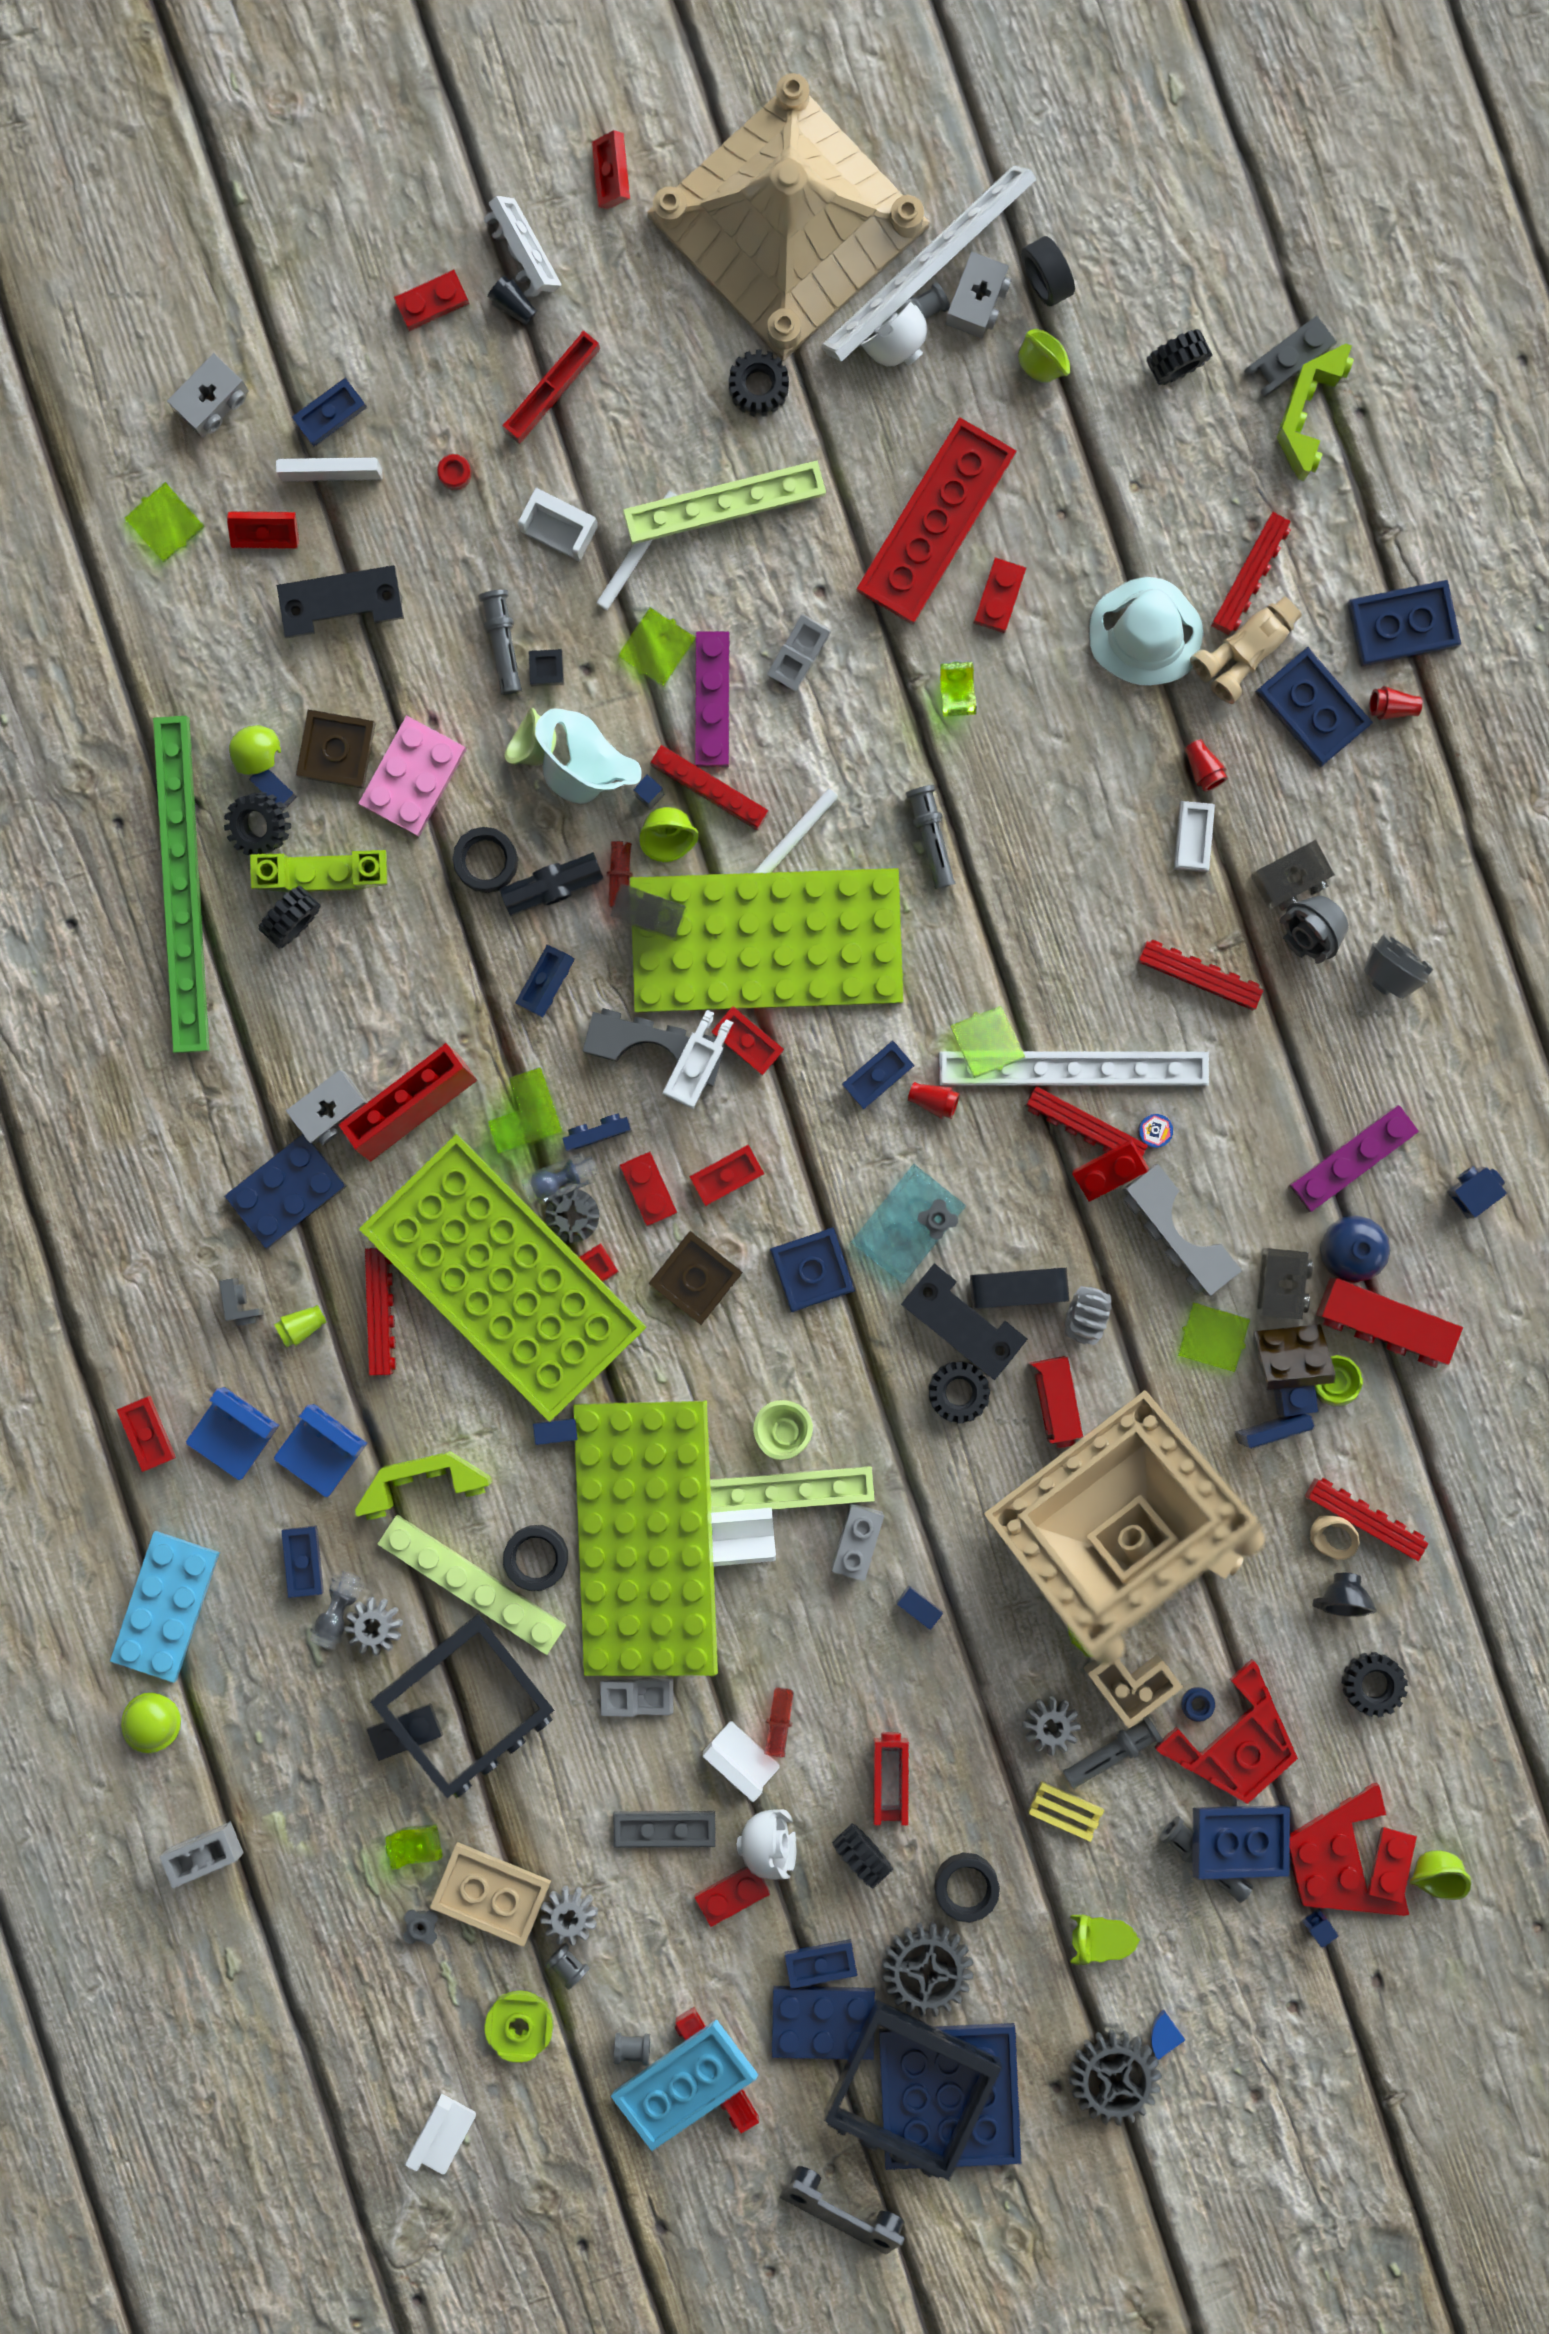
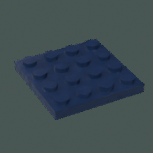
M1015 2024L933 2026L1000 2058L1002 2070L956 2167L1022 2164ZM887 2028L879 2029L883 2128L942 2156L981 2073ZM884 2150L885 2170L920 2169V2167L910 2162L908 2165L896 2162L889 2156L890 2153Z

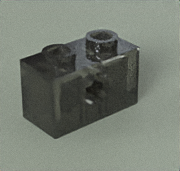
M1314 840L1251 874V877L1268 909L1271 910L1279 906L1280 910L1283 911L1291 904L1299 902L1297 896L1307 890L1312 896L1329 887L1326 880L1335 874L1317 840ZM1299 873L1301 879L1297 883H1289L1287 878L1291 874Z
M621 884L610 917L612 920L677 941L687 908L685 905Z
M1262 1248L1256 1315L1303 1320V1313H1308L1310 1305V1295L1305 1293L1306 1279L1310 1280L1313 1272V1261L1308 1259L1309 1252ZM1287 1274V1280L1292 1281L1293 1285L1292 1288H1286L1285 1291L1283 1287H1279V1281L1285 1280Z

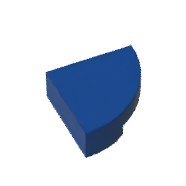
M1164 2009L1155 2018L1151 2031V2046L1158 2060L1185 2041L1184 2036Z

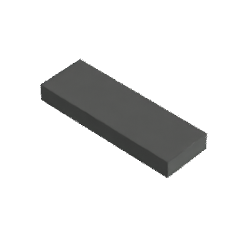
M614 1811V1848L716 1846L715 1811Z

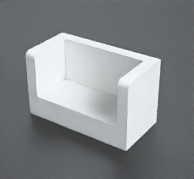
M535 488L518 521L520 532L579 562L598 527L595 517L538 488Z

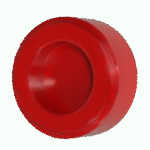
M449 454L443 457L437 466V475L440 482L450 490H460L467 486L471 480L472 471L470 465L461 455Z

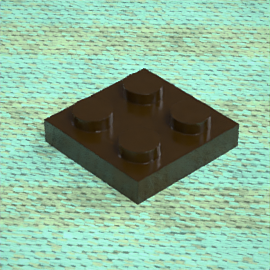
M308 709L296 776L364 789L376 723L372 720Z
M689 1231L648 1284L702 1325L743 1272L696 1234Z
M1321 1324L1254 1331L1253 1341L1267 1390L1335 1383L1336 1374Z

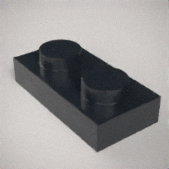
M432 1703L396 1716L418 1745L443 1736ZM385 1721L366 1729L378 1761L407 1750Z

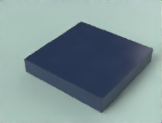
M834 1227L770 1248L791 1313L855 1291Z
M1311 1415L1283 1416L1235 1431V1435L1239 1444L1253 1449L1313 1430L1315 1425Z

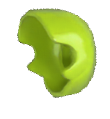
M261 725L248 726L241 729L232 737L229 744L230 758L236 771L246 775L259 774L272 768L275 764V752L281 753L280 742L274 730Z
M1339 1355L1330 1356L1336 1374L1335 1383L1315 1385L1316 1397L1322 1403L1333 1407L1345 1406L1354 1401L1359 1395L1363 1386L1362 1374L1359 1367L1350 1358Z

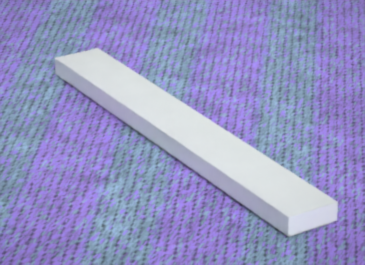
M1018 166L1010 168L829 337L821 346L825 353L832 358L843 361L1037 180L1033 172Z
M939 1052V1086L1209 1085V1052Z

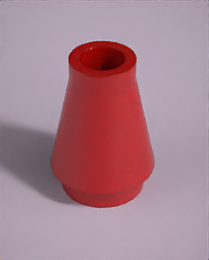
M1383 686L1381 689H1374L1369 700V712L1372 716H1377L1379 720L1407 716L1418 717L1422 711L1423 702L1420 696H1413Z
M1202 739L1196 740L1185 747L1184 750L1188 755L1196 785L1201 786L1204 792L1217 788L1228 779L1225 774L1226 767L1207 748Z
M913 1082L909 1091L908 1101L915 1103L940 1119L944 1117L952 1119L958 1105L960 1093L954 1092L952 1087Z

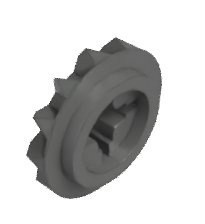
M579 1189L560 1191L550 1200L545 1212L547 1226L562 1241L573 1243L590 1237L598 1226L600 1216L596 1201L588 1193ZM572 1201H575L576 1212L587 1215V1219L575 1220L572 1231H570L568 1219L558 1216V1213L569 1211Z

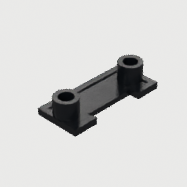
M395 565L276 585L285 638L315 634L314 621L373 612L375 623L404 619L403 597L399 590ZM385 592L392 594L389 600L382 598ZM295 607L300 608L298 615H292V609Z
M933 1263L901 1305L989 1377L996 1380L1028 1338L1005 1320L996 1329L950 1291L957 1281ZM926 1287L932 1289L930 1297L923 1295V1290ZM998 1346H1002L1005 1350L1001 1356L995 1353V1349Z
M797 2166L789 2186L783 2189L779 2198L885 2255L903 2243L904 2237L900 2236L904 2225L903 2219L891 2212L881 2210L872 2227L821 2199L822 2193L817 2191L822 2179L821 2176L809 2168Z

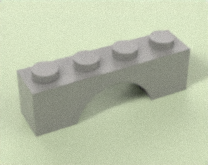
M1159 1164L1150 1167L1147 1173L1139 1176L1122 1189L1127 1195L1123 1198L1126 1205L1135 1215L1140 1212L1146 1219L1147 1223L1144 1227L1155 1241L1161 1239L1168 1247V1250L1165 1251L1166 1256L1177 1268L1182 1265L1189 1274L1186 1281L1197 1294L1203 1292L1204 1295L1211 1296L1242 1271L1222 1244L1200 1247L1187 1242L1179 1235L1172 1220V1206L1179 1190Z

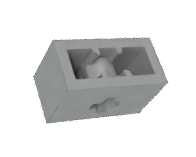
M971 251L947 313L945 325L982 339L987 328L993 330L1000 310L995 309V305L999 297L1005 299L1012 280L1007 278L1009 265ZM979 292L985 294L981 301L975 299Z
M213 353L167 402L175 413L198 435L204 438L208 433H214L221 426L222 418L231 409L236 410L243 404L246 399L245 394L249 390L243 380ZM208 395L216 397L215 400L212 402L205 398Z
M339 1070L288 1108L286 1112L309 1143L317 1144L320 1142L324 1145L338 1134L336 1128L339 1127L341 1122L368 1102L344 1071ZM326 1103L337 1105L333 1109L334 1117L322 1115L326 1111L324 1106Z
M850 1503L831 1566L832 1572L865 1581L883 1522V1512Z
M230 1821L169 1847L160 1856V1860L173 1889L236 1862L244 1852Z

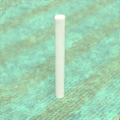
M668 491L664 499L674 497L677 495L671 491ZM653 540L633 545L596 602L601 608L609 609Z
M828 788L753 873L772 872L835 802L838 795Z

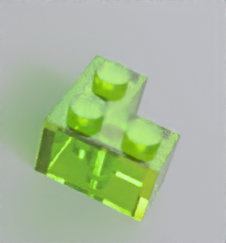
M541 1067L510 1077L509 1081L519 1110L487 1121L499 1154H505L565 1133L544 1069Z

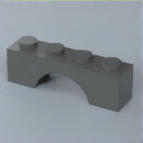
M602 1008L601 1014L592 1013L583 1052L617 1062L630 1048L639 1044L651 1043L666 1048L679 1061L690 1037L686 1036L687 1030L670 1025H667L666 1031L653 1028L654 1022L639 1017H635L634 1022L620 1019L622 1013ZM703 1035V1038L713 1043L716 1040V1037ZM722 1046L723 1050L706 1083L708 1086L715 1087L724 1046Z

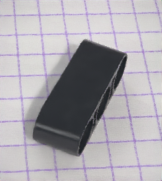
M1067 1267L970 1275L972 1309L1070 1301Z

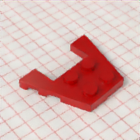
M1253 1659L1247 1662L1230 1678L1231 1682L1252 1704V1707L1202 1752H1199L1177 1727L1169 1732L1161 1743H1157L1154 1746L1163 1756L1172 1759L1184 1768L1198 1774L1247 1804L1298 1759L1283 1722L1274 1706L1270 1692L1261 1676L1260 1669Z
M1377 1782L1365 1787L1366 1790L1353 1798L1349 1797L1342 1801L1338 1807L1325 1815L1321 1814L1290 1833V1859L1300 1902L1303 1906L1399 1916L1410 1915L1405 1895L1403 1904L1367 1895L1368 1889L1352 1823L1386 1815L1380 1785Z

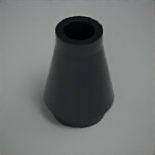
M505 275L495 283L487 294V297L492 300L491 305L520 321L524 326L538 312L514 279L509 280Z

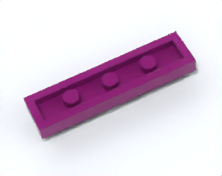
M696 631L695 765L697 767H729V631Z
M1396 1105L1289 1186L1307 1210L1312 1212L1417 1134L1419 1130L1401 1106Z

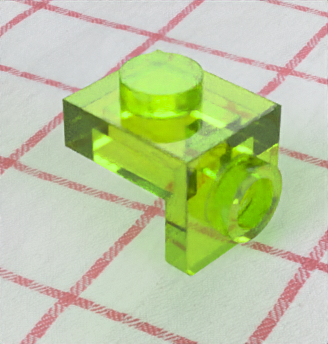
M956 661L941 664L939 687L943 717L976 715L974 663Z
M437 1824L403 1827L385 1837L386 1854L392 1870L400 1869L407 1864L434 1862L443 1858Z

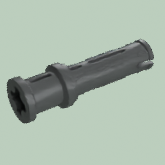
M503 589L481 593L478 595L480 602H483L486 617V622L483 624L484 629L487 633H490L500 693L501 695H510L521 692L522 687L510 629L513 628L514 621L513 618L509 617L506 602L509 594L508 590Z
M927 785L907 791L905 794L906 798L911 800L915 819H913V824L916 828H920L935 884L934 888L940 889L954 885L956 882L953 878L939 825L942 822L941 818L943 816L942 812H938L933 795L935 786Z
M1149 1716L1144 1717L1142 1722L1127 1731L1120 1730L1119 1734L1116 1735L1117 1739L1068 1769H1064L1063 1773L1074 1790L1077 1789L1078 1786L1128 1756L1130 1759L1138 1757V1752L1152 1743H1161L1163 1739Z
M1177 1816L1165 1826L1159 1839L1164 1844L1169 1843L1182 1854L1181 1858L1185 1862L1192 1863L1193 1832L1184 1825V1820ZM1244 1878L1213 1879L1239 1903L1245 1901L1252 1892L1253 1885Z

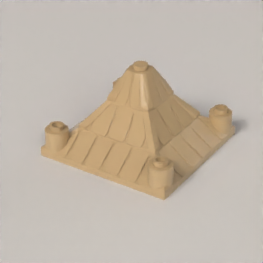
M796 73L786 74L781 77L777 83L776 95L677 187L669 186L658 190L653 199V207L647 212L648 218L782 361L786 360L928 229L930 224L924 217V207L921 201L915 196H903L809 96L810 89L807 80Z
M1146 1390L984 1513L1087 1651L1101 1664H1111L1122 1656L1125 1643L1121 1635L1129 1627L1134 1626L1147 1616L1151 1610L1160 1606L1173 1596L1176 1591L1182 1589L1195 1579L1202 1571L1207 1570L1220 1560L1224 1554L1233 1550L1239 1556H1252L1258 1553L1265 1543L1263 1527L1258 1519Z

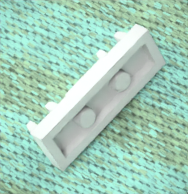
M496 196L489 202L493 212L485 216L484 222L486 224H494L498 220L499 228L492 234L493 238H506L511 255L525 269L516 276L518 282H525L528 279L531 281V286L524 292V295L526 297H536L541 291L555 292L562 285L514 198Z

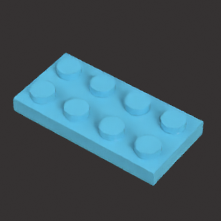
M158 1531L153 1532L110 1662L173 1683L176 1682L220 1552Z
M716 2019L615 2089L611 2098L650 2150L653 2151L756 2080L758 2074Z

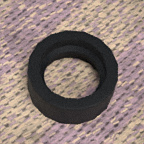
M1043 236L1022 248L1021 258L1025 272L1042 302L1047 306H1054L1074 294L1075 283L1070 267L1060 248L1050 237Z
M479 827L471 829L460 837L454 847L452 861L455 872L461 881L474 891L482 893L500 891V888L510 884L517 872L518 857L516 848L507 835L495 828ZM484 840L493 841L498 844L505 855V865L501 873L488 880L478 879L473 876L466 865V855L470 847Z
M530 1525L518 1530L507 1542L503 1552V1567L508 1578L517 1587L527 1591H542L552 1587L563 1576L568 1564V1549L564 1539L554 1529L544 1525ZM531 1538H540L547 1541L553 1547L556 1554V1562L553 1569L547 1575L540 1578L524 1575L516 1563V1553L519 1546Z
M963 1852L953 1855L941 1864L935 1875L934 1889L939 1906L946 1915L957 1921L971 1923L981 1920L993 1911L999 1900L1000 1886L996 1872L986 1859L977 1854ZM965 1867L974 1868L979 1871L987 1883V1890L983 1900L972 1907H961L955 1904L947 1892V1883L951 1874Z

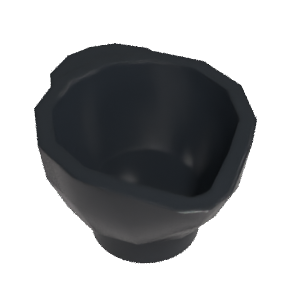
M1353 1573L1334 1574V1582L1326 1589L1323 1598H1315L1312 1603L1313 1607L1321 1609L1326 1613L1345 1617H1361L1377 1612L1368 1592L1361 1586V1576Z

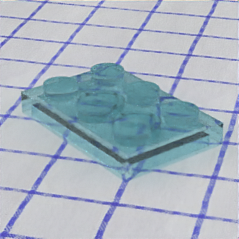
M913 1164L852 1239L851 1243L900 1283L904 1284L939 1240L931 1238L930 1231L926 1226L918 1222L919 1212L927 1211L932 1206L934 1200L942 1199L946 1202V1208L950 1213L958 1217L966 1205L917 1165ZM940 1216L935 1217V1222L938 1223L941 1221Z

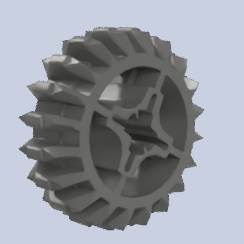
M918 1922L916 1924L917 1933L912 1934L911 1929L905 1927L903 1929L906 1937L904 1940L898 1935L893 1937V1942L898 1948L886 1947L885 1952L891 1958L882 1960V1967L888 1970L882 1974V1979L884 1982H891L886 1987L889 1995L897 1993L894 1998L896 2005H901L907 2000L906 2012L911 2013L915 2006H918L919 2016L924 2017L926 2008H931L933 2016L937 2017L939 2015L938 2006L943 2005L945 2011L950 2012L952 2010L949 2002L951 1999L958 2004L962 2002V1997L958 1991L969 1992L970 1987L963 1980L973 1979V1972L966 1969L973 1965V1960L971 1957L965 1956L969 1952L966 1944L957 1946L961 1940L958 1933L948 1938L949 1927L944 1926L939 1933H936L935 1922L930 1923L929 1931H924L922 1923ZM924 1945L923 1951L919 1956L914 1958L908 1957L907 1960H903L912 1949ZM936 1946L945 1949L953 1957L955 1967L947 1966V1962L939 1961L936 1958ZM930 1955L934 1972L931 1971V1974L927 1975L925 1983L924 1974L920 1967L924 1968V1964H928ZM899 1972H907L908 1976L914 1977L919 1981V1993L905 1985ZM948 1978H951L946 1987L938 1992L931 1993L935 1983L948 1981Z
M1110 2029L1108 2032L1109 2039L1104 2040L1101 2033L1097 2032L1095 2034L1096 2044L1093 2045L1090 2040L1085 2039L1084 2045L1087 2052L1076 2050L1075 2055L1081 2062L1070 2063L1071 2071L1076 2073L1069 2076L1070 2084L1076 2086L1071 2091L1074 2098L1080 2099L1078 2105L1081 2110L1089 2108L1088 2114L1090 2118L1095 2119L1101 2114V2121L1105 2125L1108 2124L1111 2117H1114L1116 2125L1120 2126L1123 2116H1127L1130 2123H1134V2112L1138 2111L1140 2115L1146 2116L1147 2111L1144 2103L1155 2106L1156 2101L1150 2093H1160L1161 2090L1159 2084L1155 2082L1162 2078L1161 2072L1155 2069L1159 2062L1156 2057H1150L1152 2049L1149 2045L1141 2047L1142 2040L1138 2036L1130 2041L1128 2032L1123 2031L1120 2038L1117 2039L1115 2031ZM1119 2053L1112 2061L1101 2059L1106 2055ZM1134 2059L1142 2068L1139 2086L1129 2077L1132 2070L1131 2063ZM1091 2069L1096 2071L1097 2076L1102 2079L1098 2086L1100 2091L1097 2096L1091 2092L1088 2086ZM1119 2072L1122 2080L1120 2079L1116 2082L1114 2078V2083H1111L1108 2075L1110 2076L1114 2073L1116 2076V2073ZM1125 2094L1129 2096L1124 2100L1112 2102L1117 2095Z

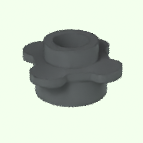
M942 1199L934 1200L932 1206L927 1211L919 1212L917 1217L918 1222L925 1225L930 1231V1237L933 1239H941L943 1232L958 1224L957 1215L950 1213L946 1208V1202ZM936 1216L941 1217V1221L938 1223L935 1222Z
M413 1909L407 1911L404 1916V1920L407 1922V1930L403 1935L404 1940L408 1944H413L415 1941H423L428 1945L433 1944L437 1939L435 1926L438 1915L433 1910L416 1912ZM422 1924L424 1929L419 1930L417 1926Z

